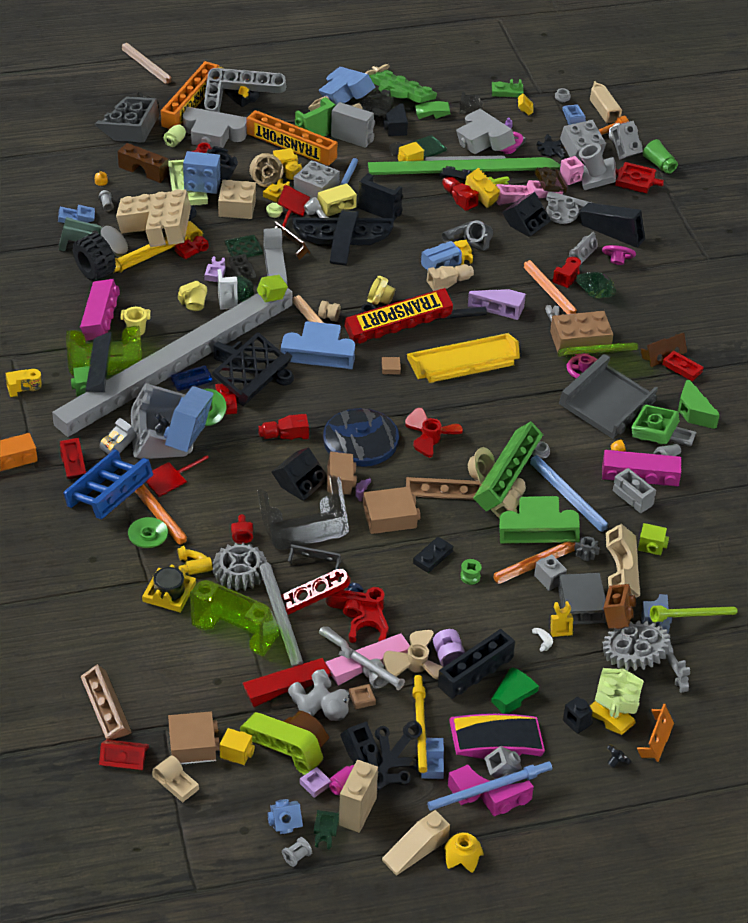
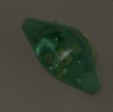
M600 272L577 275L576 281L591 297L604 298L615 295V283L607 275Z

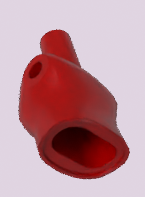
M243 514L238 516V522L231 524L233 541L242 544L243 542L249 543L253 539V523L246 522V516Z

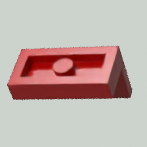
M105 740L101 743L99 765L143 770L145 754L149 749V744Z

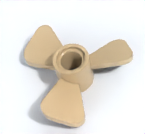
M422 630L413 632L409 639L411 645L408 648V653L386 651L383 655L386 670L394 676H398L407 668L416 673L426 670L433 678L438 679L439 670L443 666L428 660L429 649L427 646L433 638V631Z

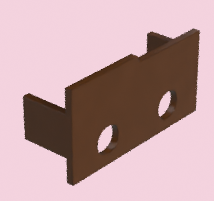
M275 222L277 225L275 228H281L284 236L301 247L295 254L299 260L306 253L310 254L302 240L278 222Z
M684 332L648 344L647 349L641 348L642 359L650 361V367L663 363V359L674 351L676 347L679 348V354L687 353ZM661 354L662 358L658 361L657 356Z

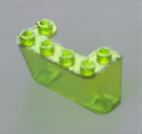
M209 580L198 582L190 592L191 622L197 628L209 630L220 619L253 633L254 635L249 641V648L261 656L266 654L280 634L279 626L271 609L266 604Z

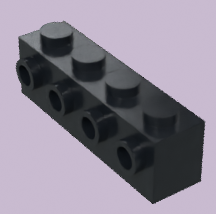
M499 629L441 668L438 675V687L451 699L463 694L467 688L473 684H478L483 677L489 673H494L498 667L513 659L515 640L502 629Z

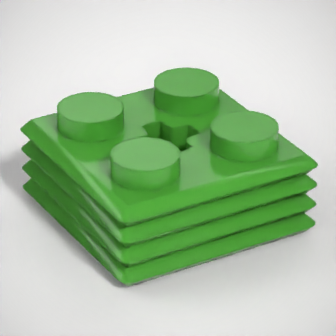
M644 405L631 427L633 431L632 437L639 438L640 440L654 441L658 444H667L680 421L679 411Z

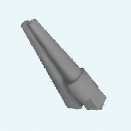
M546 305V313L552 322V316L559 315V306H554L552 309L551 305Z

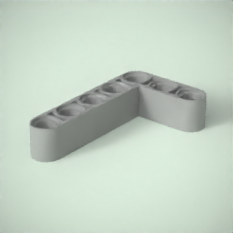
M213 68L208 73L204 106L205 110L220 112L223 89L239 90L240 86L249 88V91L282 93L287 88L285 76L280 73Z

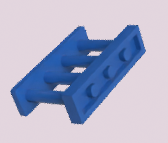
M114 449L63 492L67 506L72 508L79 501L92 505L96 518L102 520L153 476L149 459L142 458L138 463L132 465L123 462L119 451ZM118 468L127 471L122 476L114 474ZM105 479L114 482L109 487L101 485ZM92 490L101 493L96 498L87 496Z

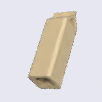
M594 81L590 101L607 124L613 123L617 118L621 117L622 109L607 88Z

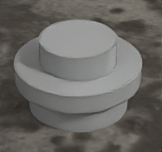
M561 88L555 93V99L563 103L570 100L571 95L567 89Z
M539 441L532 455H538L541 459L546 458L550 454V448L547 443Z

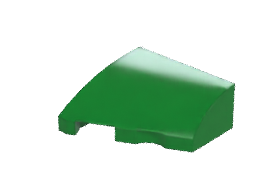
M512 667L504 677L491 702L502 714H508L519 708L522 700L538 692L539 686L526 674Z

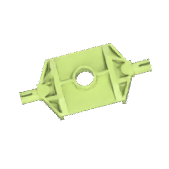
M624 666L620 669L603 668L595 701L604 708L611 710V717L615 713L614 718H617L619 713L635 714L639 706V698L644 681L628 672V670H625Z

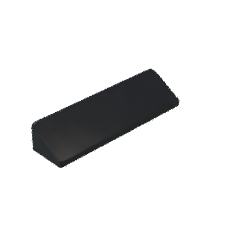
M112 332L94 338L86 392H105L112 347Z

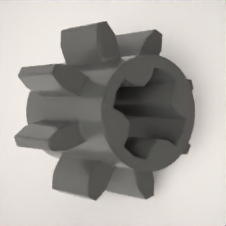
M587 536L581 537L580 542L575 543L574 550L577 551V557L584 561L594 560L595 555H599L600 547H598V541Z

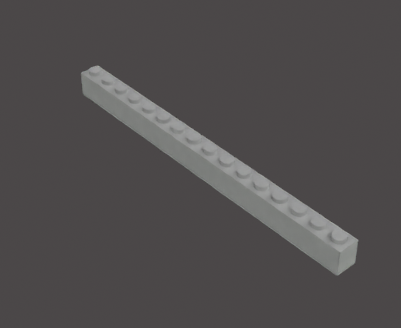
M287 288L282 300L266 303L258 293L106 380L105 392H86L52 412L54 426L67 437L71 436L133 398H136L145 383L156 386L212 353L213 345L217 341L227 344L286 308L292 306V291Z

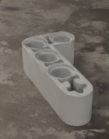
M281 228L264 229V257L267 276L279 274L287 284L282 250Z

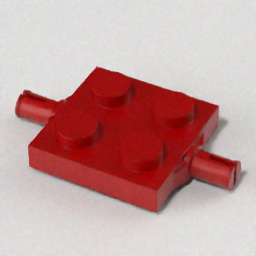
M625 162L620 169H616V186L648 193L652 185L663 187L664 180L655 178L656 169Z

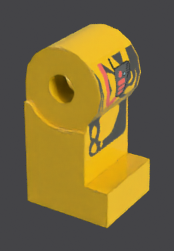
M37 369L5 373L10 397L18 396L17 392L39 390L42 386L41 372Z

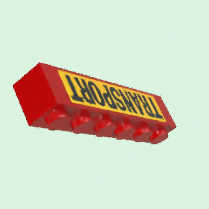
M446 288L347 317L345 329L349 338L355 344L364 343L369 339L380 338L388 333H397L401 329L413 328L418 324L429 323L437 318H446L452 313L453 303Z

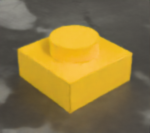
M521 94L518 97V107L529 116L533 113V102L524 94Z

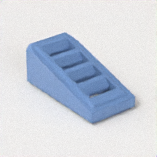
M578 105L563 106V112L568 125L585 121V115Z

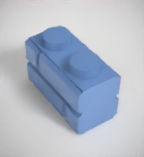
M452 241L442 243L439 246L423 251L421 264L427 271L428 268L432 267L435 269L441 266L454 267L461 264L462 251Z

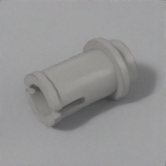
M107 190L101 191L98 197L102 202L103 209L111 211L114 208L111 200L112 194Z

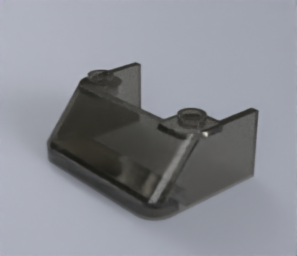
M329 475L332 495L324 496L320 500V513L284 521L280 510L270 507L268 493L261 489L257 490L262 520L270 541L275 548L283 550L291 548V544L302 546L340 538L347 534L349 524L340 477Z

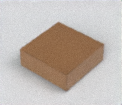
M382 357V374H400V357Z
M370 684L349 689L355 709L376 705V699Z

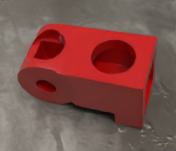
M569 257L562 268L556 267L553 283L569 288L580 273L581 260L577 257Z

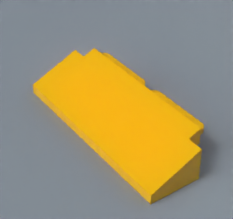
M509 333L407 354V359L418 379L427 378L429 383L513 366L514 359L520 358L519 341Z

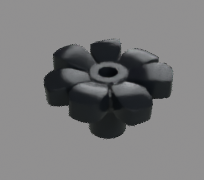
M157 412L155 417L159 423L154 429L160 433L164 427H170L171 422L167 421L164 416L162 417Z
M612 744L607 746L612 755L607 763L613 768L619 761L626 762L627 764L631 763L632 760L625 756L623 751L618 750Z

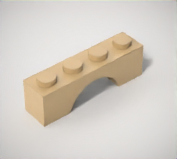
M620 524L606 532V547L611 552L617 565V572L608 577V586L630 584L631 593L637 598L640 596L636 535Z

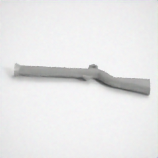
M330 627L320 628V635L341 647L342 651L338 655L352 658L394 685L397 690L404 686V679L397 678L350 648L347 641Z

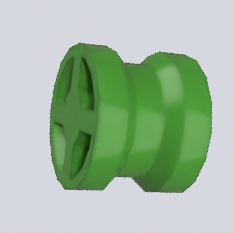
M467 559L462 563L461 580L464 583L473 585L480 581L482 568L480 562L474 559Z

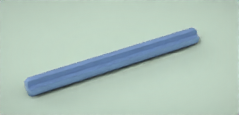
M538 455L531 458L530 464L600 532L607 530L608 523Z

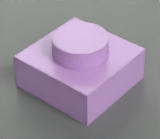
M317 767L300 778V784L313 797L329 788L331 780Z

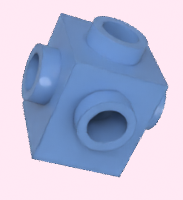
M288 799L276 801L275 805H270L271 812L267 813L269 825H273V828L276 831H280V834L293 832V828L303 827L300 804L297 801L289 802Z

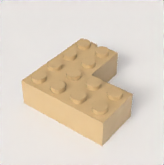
M187 189L121 198L116 215L121 234L146 230L150 247L166 245L162 231L164 228L169 245L184 243L191 210Z

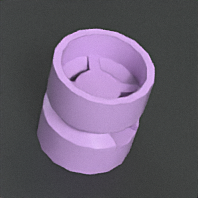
M442 630L434 636L433 644L438 653L441 666H446L465 653L456 630Z

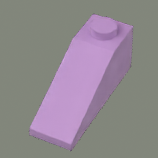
M510 289L470 291L468 307L486 306L487 312L518 320L524 309L526 294Z

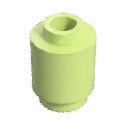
M174 125L164 134L163 139L168 146L176 147L185 138L186 130L181 125Z

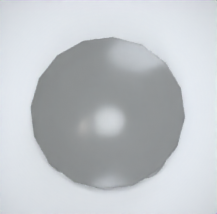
M572 197L551 199L548 201L546 212L553 222L567 224L573 222L578 217L579 207Z
M111 226L102 227L101 236L108 242L117 257L126 254L128 244L124 236Z

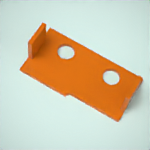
M663 704L662 709H652L657 722L649 741L650 748L637 747L641 758H655L657 762L660 760L665 743L668 741L674 725L666 704Z

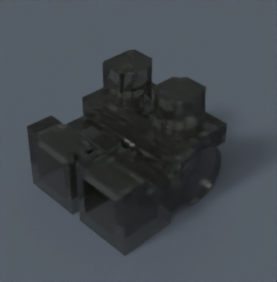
M374 88L362 98L361 106L363 110L374 113L375 126L384 127L383 122L386 120V114L393 109L394 97H391L390 90L384 89L380 94H377L376 88Z

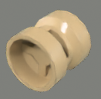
M322 301L318 316L323 319L329 318L331 321H337L341 306L340 304H329L327 301Z

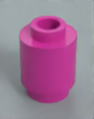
M354 765L344 767L330 778L329 788L335 795L340 796Z

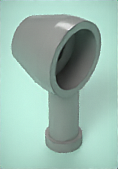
M316 197L311 198L304 205L308 215L317 214L319 218H329L323 212Z

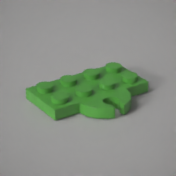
M384 70V72H376V74L369 75L373 84L379 86L380 92H389L388 96L409 98L418 103L436 99L437 92L432 91V88L422 87L418 82L408 81L405 77L396 76L391 71Z

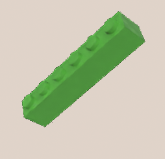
M531 421L515 431L473 497L485 511L502 503L541 440L543 433Z

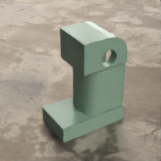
M66 217L58 250L65 251L68 240L77 241L92 234V231H98V234L101 236L102 227L97 224H90Z

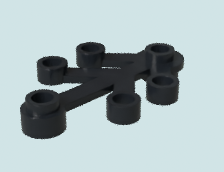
M410 721L403 727V735L391 751L388 738L390 734L389 729L386 726H380L375 730V737L380 741L382 763L379 767L376 759L377 745L374 742H368L363 746L362 750L367 756L368 763L378 767L377 790L382 789L385 783L405 785L410 782L411 776L409 772L401 771L398 774H385L389 768L407 766L412 769L419 768L418 765L413 763V758L418 761L417 754L411 757L397 758L410 740H414L422 734V726L417 721ZM408 728L413 730V735L409 733ZM380 730L384 731L385 736L380 735ZM367 746L372 747V753L368 751ZM401 775L406 777V781L401 780Z

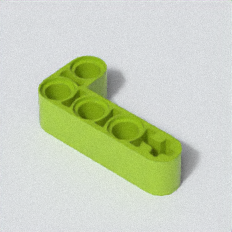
M257 712L240 727V731L252 735V742L292 756L296 769L303 775L312 771L323 761L318 740L308 730Z

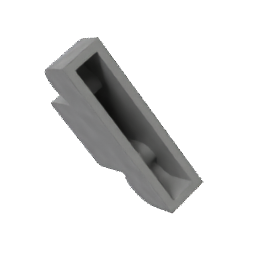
M187 107L183 113V127L186 133L191 134L192 145L198 146L200 143H208L211 148L213 146L223 148L228 139L233 142H241L246 138L247 117Z
M482 109L468 114L465 117L466 125L456 130L460 145L473 154L490 146L494 151H500L515 144L512 129Z

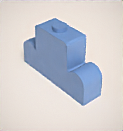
M339 67L327 76L328 83L319 89L322 97L327 96L331 102L337 105L339 102L345 104L353 97L355 99L364 97L375 88V85L368 74Z
M307 321L305 322L302 336L297 333H287L284 335L281 352L283 354L286 352L291 354L293 357L290 362L353 369L355 343L351 339L340 340V325Z

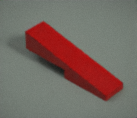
M320 658L243 682L242 684L252 706L256 707L288 692L289 687L295 682H299L304 689L314 685L312 674L316 670L324 669L328 677L332 676L324 659Z

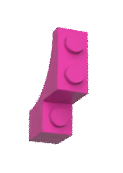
M466 765L449 773L448 787L452 793H456L489 782V780L481 777L469 765ZM529 780L517 784H508L458 802L460 805L468 802H474L481 797L492 815L496 816L501 813L505 814L519 805L527 804L532 800L534 786Z

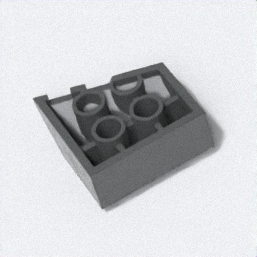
M125 97L115 106L113 112L105 114V118L102 121L98 120L95 125L115 141L145 142L160 115L157 99Z

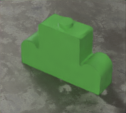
M557 496L520 497L519 513L505 511L500 515V543L580 542L579 514L574 510H565L560 513L559 497Z

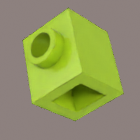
M279 274L261 278L257 292L265 303L282 300L288 286Z
M643 523L638 551L661 555L663 548H667L669 537L666 536L667 528Z

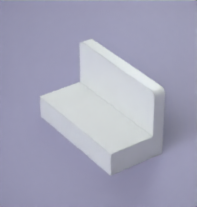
M218 269L220 310L231 309L238 305L237 277L222 278L221 269Z

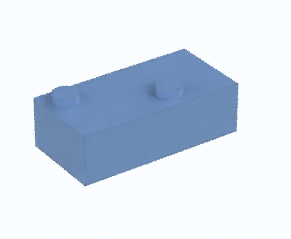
M192 386L185 397H181L178 406L174 410L170 427L166 428L164 438H167L166 446L188 452L205 427L214 393Z

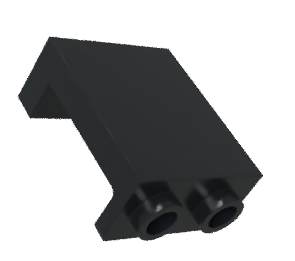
M367 173L359 181L358 208L381 218H394L395 220L397 217H400L403 211L402 187L399 186L396 190L381 186L373 182L374 175Z

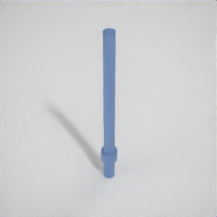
M550 761L536 766L532 764L524 767L522 771L427 802L429 810L432 811L523 779L530 780L536 778L538 774L552 770V765Z

